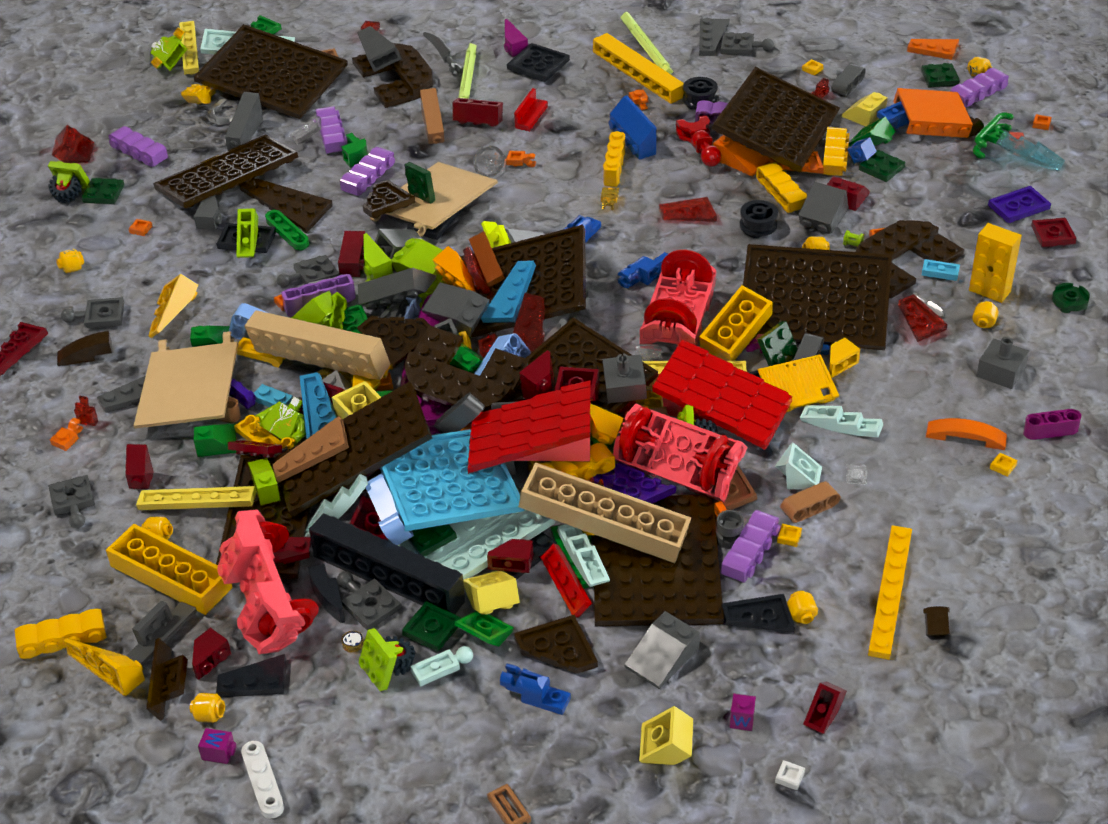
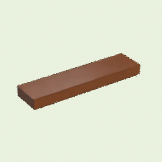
M483 231L469 238L488 286L491 287L504 280L505 277L486 233Z

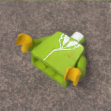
M179 27L174 31V36H163L158 42L152 44L151 54L154 57L150 63L156 69H161L163 65L171 71L187 51V48L181 42L185 32Z
M295 396L289 405L279 401L256 414V416L248 415L245 418V423H250V429H256L257 423H260L259 426L282 439L281 445L283 449L286 446L288 450L293 448L306 435L304 415L298 412L303 403L302 400Z

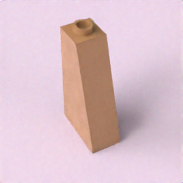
M436 88L420 90L421 112L428 143H443L444 129Z

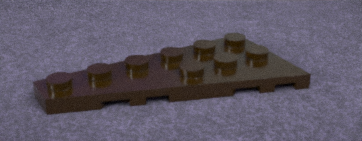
M252 178L249 182H243L239 185L242 192L251 198L258 199L259 203L267 205L269 210L281 211L292 223L302 228L304 233H307L333 206L332 200L257 178Z

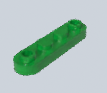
M271 210L265 214L266 223L270 227H276V232L294 249L302 251L309 246L308 236L281 211Z

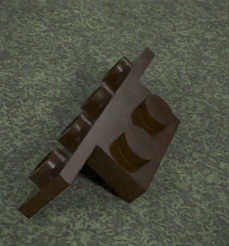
M160 638L155 639L146 709L161 721L164 719L166 701L184 694L188 659L183 654L171 659L172 649Z

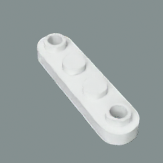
M259 741L247 742L242 747L241 753L261 814L268 819L276 818L282 814L284 805L264 746Z

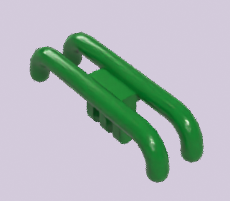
M1007 112L998 113L976 135L974 139L976 145L973 148V154L980 159L985 158V153L981 152L980 149L987 147L988 141L1000 144L1004 140L1007 132L1003 130L1010 131L1012 126L1006 123H997L1001 119L1012 120L1014 118L1013 114Z

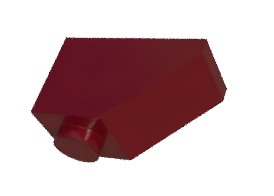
M127 444L125 475L129 489H149L154 471L147 445Z
M511 539L487 553L488 569L530 573L533 559V541Z
M829 682L819 683L803 725L825 734L839 712L847 691Z

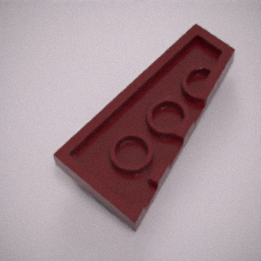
M23 322L17 325L19 329L13 331L9 335L10 340L0 346V376L48 335L46 328Z

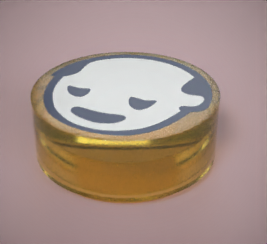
M358 631L346 632L341 639L342 647L347 652H357L363 647V636Z

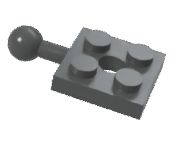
M748 32L724 33L721 54L751 55L753 47H762L764 50L769 51L773 48L774 43L769 38L763 41H754V34Z
M326 255L317 256L293 263L296 273L292 275L280 274L277 277V284L280 287H287L290 282L301 279L305 285L309 282L337 277L339 273Z
M119 297L87 300L86 311L74 312V310L67 308L62 311L61 318L67 323L73 322L75 318H85V328L122 326L124 299Z
M88 475L48 485L55 516L71 512L69 524L73 528L82 527L85 523V517L79 512V509L95 505Z
M343 571L337 576L338 585L348 588L353 592L341 600L342 606L366 630L374 628L401 609V603L375 578L360 588L353 582L354 578L350 572ZM369 602L376 603L374 607L366 606Z

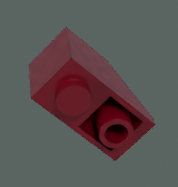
M211 627L194 640L192 666L195 677L198 680L209 674L214 667L226 660L231 654L228 640Z

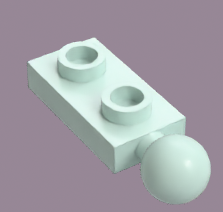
M467 646L460 647L455 655H453L450 649L410 666L411 673L421 687L460 670L458 662L462 664L469 663L473 659V651Z

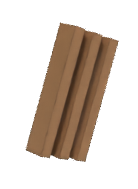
M508 784L487 794V799L504 824H523L524 822L528 824L531 822L530 815ZM505 791L522 817L519 818L502 792ZM495 796L498 797V799L503 804V806L505 807V809L514 821H511V819L506 814V812L504 811L498 800L495 798Z

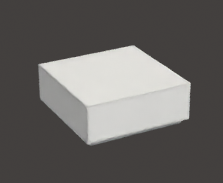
M783 760L775 778V783L798 790L805 773V768Z

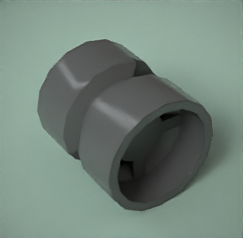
M725 510L717 517L716 537L718 545L722 548L731 549L743 530L744 519L739 512Z

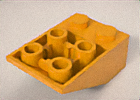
M447 246L432 259L436 265L435 270L439 275L443 276L442 281L444 284L476 292L472 275L456 251Z

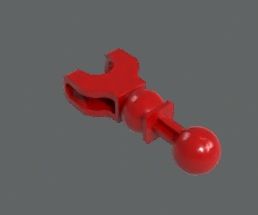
M705 115L699 116L700 120L697 122H687L684 119L676 120V133L681 140L689 141L696 149V152L701 153L703 164L708 167L718 165L722 154L717 147L712 146V137L708 128L710 119Z

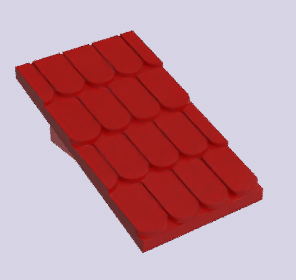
M681 340L679 346H677L652 386L653 392L662 396L663 407L667 408L668 416L678 417L679 412H682L685 405L693 406L694 420L699 419V421H702V419H706V422L711 420L716 426L722 427L764 450L767 449L792 403V396L788 392L764 382L762 378L734 367L732 363L709 354V351L685 340Z
M591 380L563 386L561 390L535 395L531 399L501 405V408L481 412L472 420L468 474L509 461H590Z

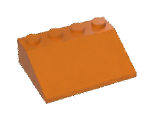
M725 135L713 143V146L721 151V163L752 177L756 174L757 167L769 164V157L763 156L759 152L749 149Z

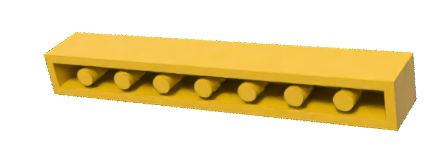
M608 33L593 39V52L668 103L672 104L683 98L685 93L683 90L684 83Z

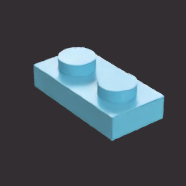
M925 259L922 276L957 281L960 264Z
M264 384L254 392L256 396L255 402L267 407H271L279 401L289 405L293 398L290 394Z

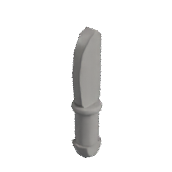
M919 293L911 295L914 301L941 318L944 317L943 310L938 305L920 296Z

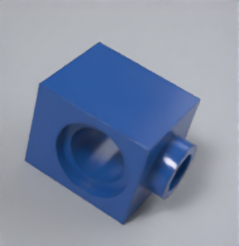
M870 137L858 140L848 148L854 164L868 160L877 152Z

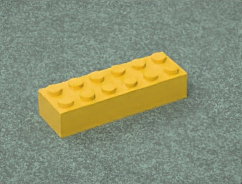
M136 524L130 526L106 549L111 567L179 602L195 607L198 612L204 615L233 588L232 583L224 584L222 577L218 574V565Z

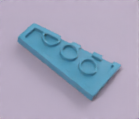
M517 261L481 316L483 323L516 322L536 267L534 261Z
M318 372L299 376L307 439L337 418L322 377Z

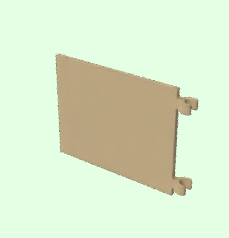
M437 162L427 169L431 172L435 202L430 204L414 196V204L386 214L414 223V228L419 229L417 233L422 237L428 228L432 230L496 185L498 180ZM406 183L401 188L409 193L408 183ZM380 217L370 218V220L375 222L380 219Z
M231 331L223 332V343L170 350V347L166 346L167 339L159 340V350L151 352L134 428L225 418L238 349V342H234V339H231Z

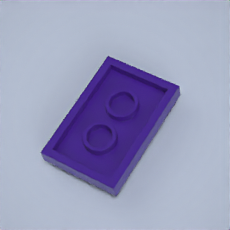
M1028 186L990 199L988 206L1009 224L1049 210L1051 203L1032 186Z

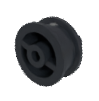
M693 77L684 82L683 90L685 93L683 95V102L688 108L696 109L697 103L703 100L713 103L717 102L716 92L718 84L713 79Z
M753 200L741 207L740 215L742 218L740 219V228L743 232L751 235L753 238H760L776 231L778 209L774 204L764 200Z

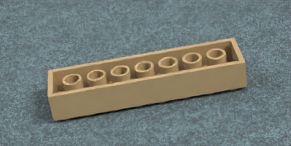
M255 310L244 325L254 349L259 353L271 354L275 357L279 356L305 364H313L322 368H330L335 371L338 370L380 380L390 366V361L381 338Z
M536 462L521 491L518 506L673 563L677 560L691 521V517Z

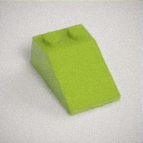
M365 233V266L363 267L367 277L365 282L393 274L391 259Z
M411 238L406 241L405 246L394 254V257L391 259L392 266L397 272L415 268L437 275L436 265L432 259L443 250L423 239Z
M330 291L311 299L291 318L324 325L330 320L328 316L332 313Z

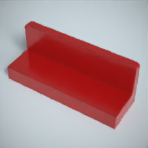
M535 88L531 89L514 113L515 129L530 132L548 107V101L536 99Z

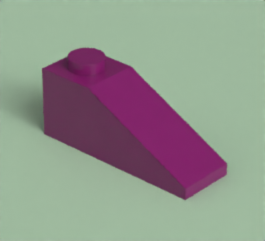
M505 19L504 49L512 57H515L528 46V39L508 19Z

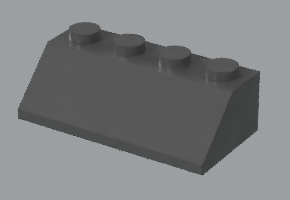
M410 268L358 284L359 305L366 307L368 310H374L380 305L387 306L394 301H404L406 297H418V294L425 293L435 281L436 275Z

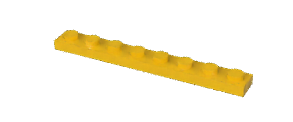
M891 526L868 656L890 660L912 534L911 528Z

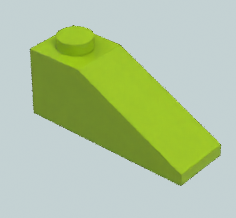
M255 208L238 209L236 257L251 258L255 256L258 215Z
M268 458L248 462L260 505L280 501L278 485Z

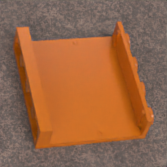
M897 88L893 102L894 104L902 102L910 121L906 131L907 134L969 137L973 124L958 92Z

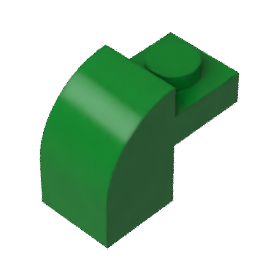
M353 133L346 134L347 145L341 146L343 160L350 168L359 164L361 159L368 155L365 138L360 140Z

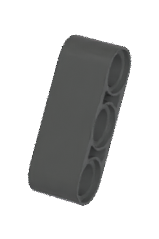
M849 64L834 80L831 91L848 96L863 80L866 69Z
M805 333L793 361L819 355L823 348L824 338Z
M469 392L436 421L434 427L442 434L460 431L482 412L485 405Z

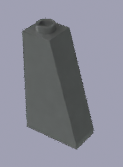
M369 26L357 32L374 72L402 59L396 46L373 27Z
M244 92L225 136L227 150L249 142L262 123L263 115L259 93Z

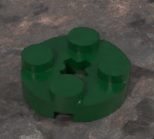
M1062 283L1055 287L1052 301L1063 313L1085 310L1088 307L1090 297L1088 290L1080 285L1079 288L1073 286L1074 283Z

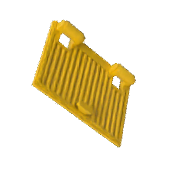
M821 354L757 369L760 378L764 379V382L780 388L792 396V403L787 412L792 411L793 408L805 405L831 402L839 397V393ZM828 388L830 394L823 396L821 389Z

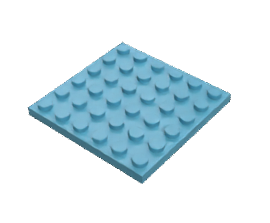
M471 429L432 435L431 440L384 465L380 470L391 492L396 511L400 514V520L405 526L404 531H411L524 511V509L518 507L520 494L506 464L502 463L468 474Z

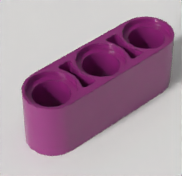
M1075 409L1029 414L1025 420L1023 435L1031 440L1074 435L1078 432L1082 415Z

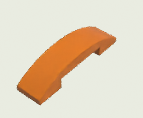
M945 418L928 422L926 438L945 441L946 435L986 441L985 447L1005 450L1007 434L991 425L960 418Z

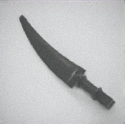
M424 32L423 36L435 46L444 63L448 62L449 71L453 73L456 70L457 73L461 74L463 68L452 59L451 51L439 37Z

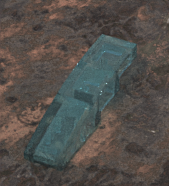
M1005 130L996 142V144L1010 153L1047 169L1059 171L1065 162L1064 159L1039 141L1034 145L1023 136L1016 139Z

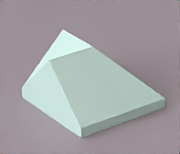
M792 442L774 466L786 476L787 489L805 490L819 484L822 466Z

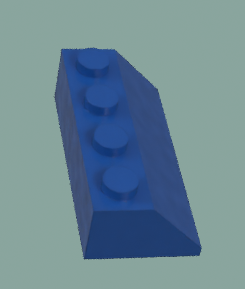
M625 95L610 113V120L608 122L610 129L614 132L625 133V146L639 160L656 155V126Z

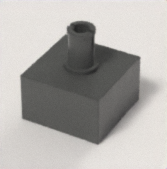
M1003 337L1001 341L993 338L979 359L976 377L1013 389L1026 368L1029 350L1012 345L1013 339L1010 337Z
M619 354L615 358L602 359L608 404L647 399L641 354L631 356L623 354V357Z

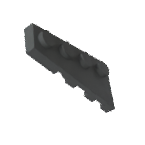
M700 18L699 56L715 55L719 42L722 41L723 34L729 26L730 19Z
M146 376L98 396V403L105 413L130 407L131 403H139Z

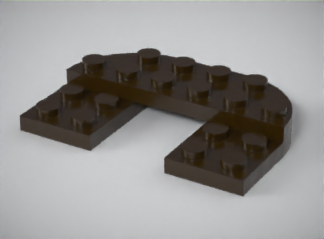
M393 43L402 59L375 72L366 54L352 58V63L363 78L394 69L402 79L374 87V94L385 108L421 98L420 90L433 87L432 69L420 53L411 45Z
M899 220L862 241L856 249V252L892 255V260L909 250L924 260L951 263L964 255L963 248L938 233L939 227L929 221ZM893 263L891 266L889 294L891 299L916 284L914 276Z
M430 325L413 352L409 351L405 363L406 376L420 398L425 401L431 399L452 407L470 392L485 405L482 412L492 410V403L509 402L521 383L519 372L530 364V360L495 348L480 376L453 367L450 363L463 342L462 336Z

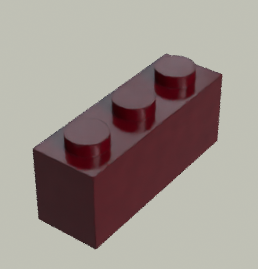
M457 98L453 101V120L458 121V123L473 122L475 125L485 123L488 126H497L503 121V102Z
M344 231L338 260L339 276L350 274L351 277H361V271L364 270L363 267L365 266V231Z

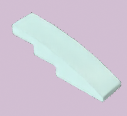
M805 405L800 416L801 421L814 426L856 436L879 437L883 427L882 419H865L861 412H843L842 406Z
M359 474L349 490L342 486L332 503L324 499L308 524L305 537H310L309 528L323 513L339 519L368 485L367 477Z
M567 524L558 526L557 531L569 556L589 587L609 582V576L594 545L591 546L586 533L583 534L581 529Z

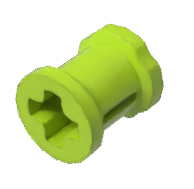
M846 230L843 245L847 246L848 244L858 247L864 241V234H854Z

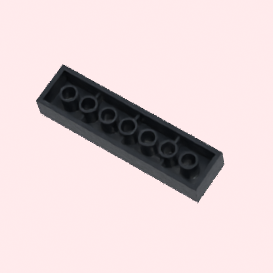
M324 513L309 528L313 556L319 560L348 571L368 582L375 578L386 590L420 605L427 601L450 613L456 614L465 603L463 574L455 569H450L439 562H434L421 554L411 552L405 547L395 545L386 539L379 538L368 531H363L352 524H347L334 516L331 517Z

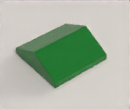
M478 611L455 621V626L488 644L498 647L514 630V627L489 614H481Z

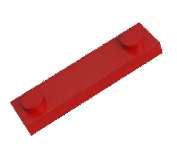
M553 543L540 558L571 614L579 618L592 603L560 546Z

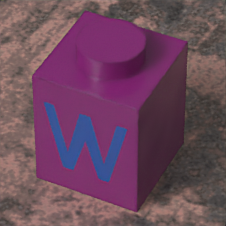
M733 693L730 728L752 731L756 696Z
M205 728L198 745L201 759L228 764L231 755L233 756L236 751V742H234L232 732Z

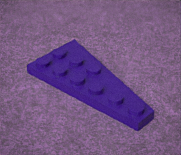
M620 462L615 464L613 470L604 474H597L591 478L595 484L651 504L676 493V486L672 484L669 486L664 485L660 479H650L644 476V472Z

